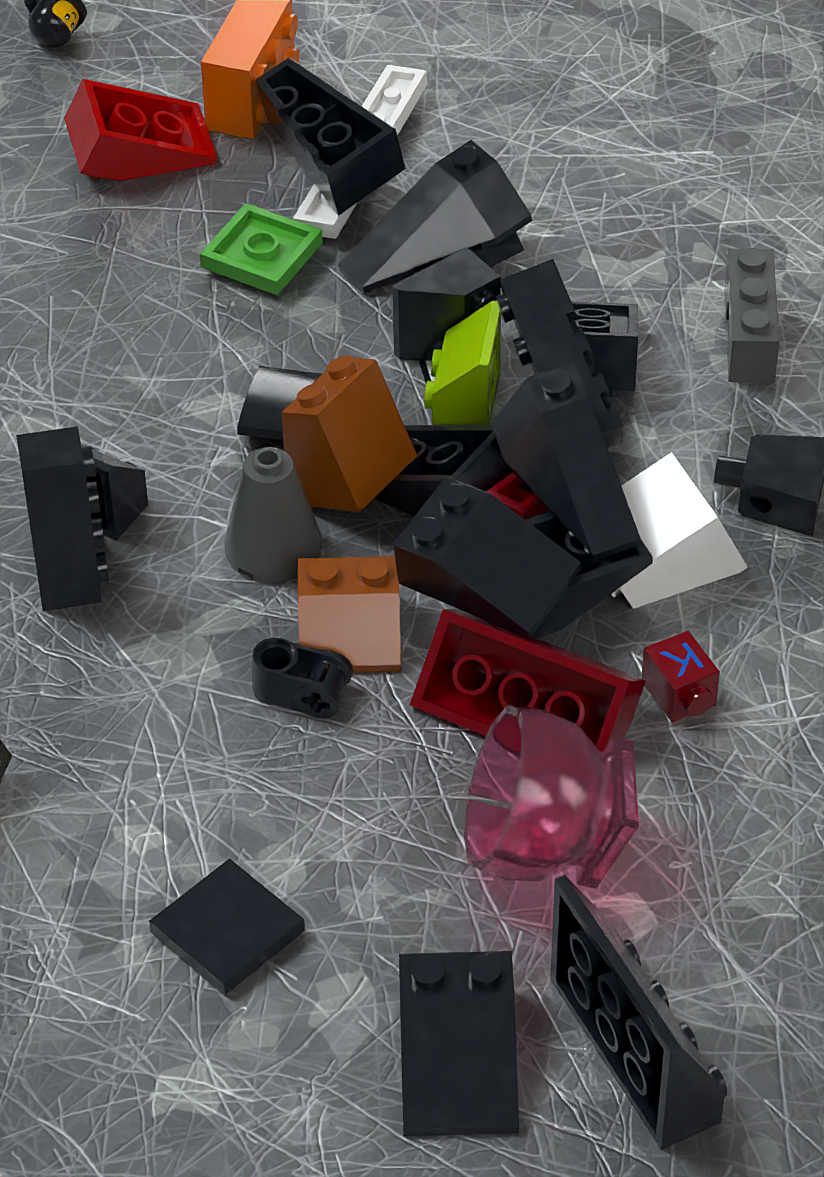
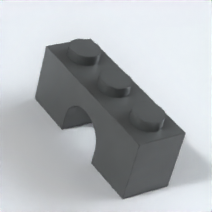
M728 248L724 288L726 320H729L727 346L728 382L775 383L779 350V327L774 249Z

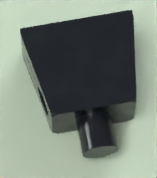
M756 434L751 437L746 460L718 455L714 484L740 488L738 512L742 516L813 536L824 484V437Z

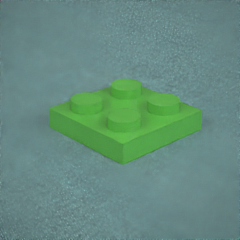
M245 203L200 253L201 268L279 295L322 245V230Z

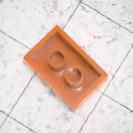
M237 0L201 60L205 124L208 131L254 139L261 125L268 123L256 79L288 57L299 64V50L294 48L298 17L296 14H293L292 0Z

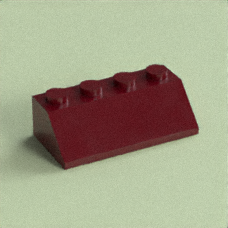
M443 609L409 705L595 780L598 779L629 730L646 680L535 637L526 638L462 610Z

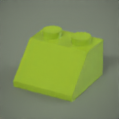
M491 301L448 329L445 333L442 350L434 349L431 376L436 378L435 381H427L424 395V408L432 409V425H490L501 371L502 315L496 301Z

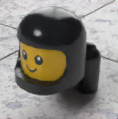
M24 0L25 6L30 13L28 20L29 30L40 44L47 47L56 48L66 44L70 40L71 34L84 22L87 16V9L81 0Z

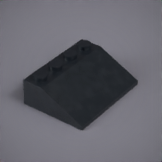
M566 875L555 878L550 980L660 1149L667 1148L720 1124L722 1121L724 1097L727 1096V1087L721 1072L713 1064L708 1066L698 1052L697 1041L691 1028L687 1023H679L669 1009L668 998L661 984L657 980L650 981L641 968L640 957L633 943L629 939L622 940L612 923Z

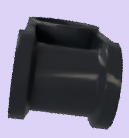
M268 638L256 645L252 655V690L259 701L267 705H277L304 712L315 718H331L337 713L340 706L339 693L341 688L350 682L354 672L352 664L346 657L334 651L320 650L296 644L283 638ZM326 665L330 666L328 672L325 668Z

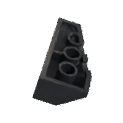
M470 140L436 162L338 264L341 273L363 293L412 276L416 273L418 266L439 258L444 259L465 247L469 248L481 244L482 249L494 246L533 221L532 216L497 160Z

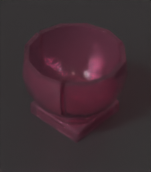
M507 705L492 722L478 753L468 794L512 804V809L470 799L467 800L464 841L468 864L480 871L504 880L538 882L575 866L576 885L597 889L639 827L634 741L613 736L606 749L601 753L578 724L535 707Z

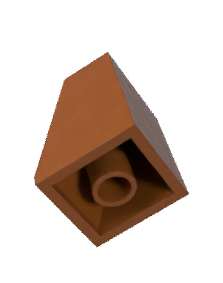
M347 355L331 361L326 368L327 370L315 382L302 388L297 393V398L282 411L284 451L291 456L311 507L361 512L417 457V454L377 360L354 358Z

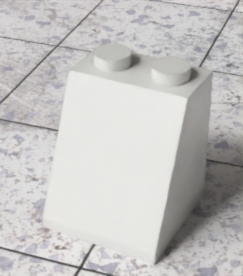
M672 452L622 485L640 538L651 553L653 564L611 594L613 597L623 593L634 609L738 574L748 568L719 518Z

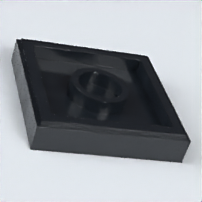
M230 858L149 920L150 932L224 995L229 993L305 931V921L299 914Z

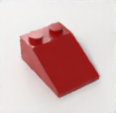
M82 79L64 116L80 174L93 178L124 181L214 165L217 160L199 103Z

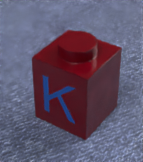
M689 631L644 647L641 679L646 680V689L671 723L688 716L700 715L709 708L716 706L720 671Z

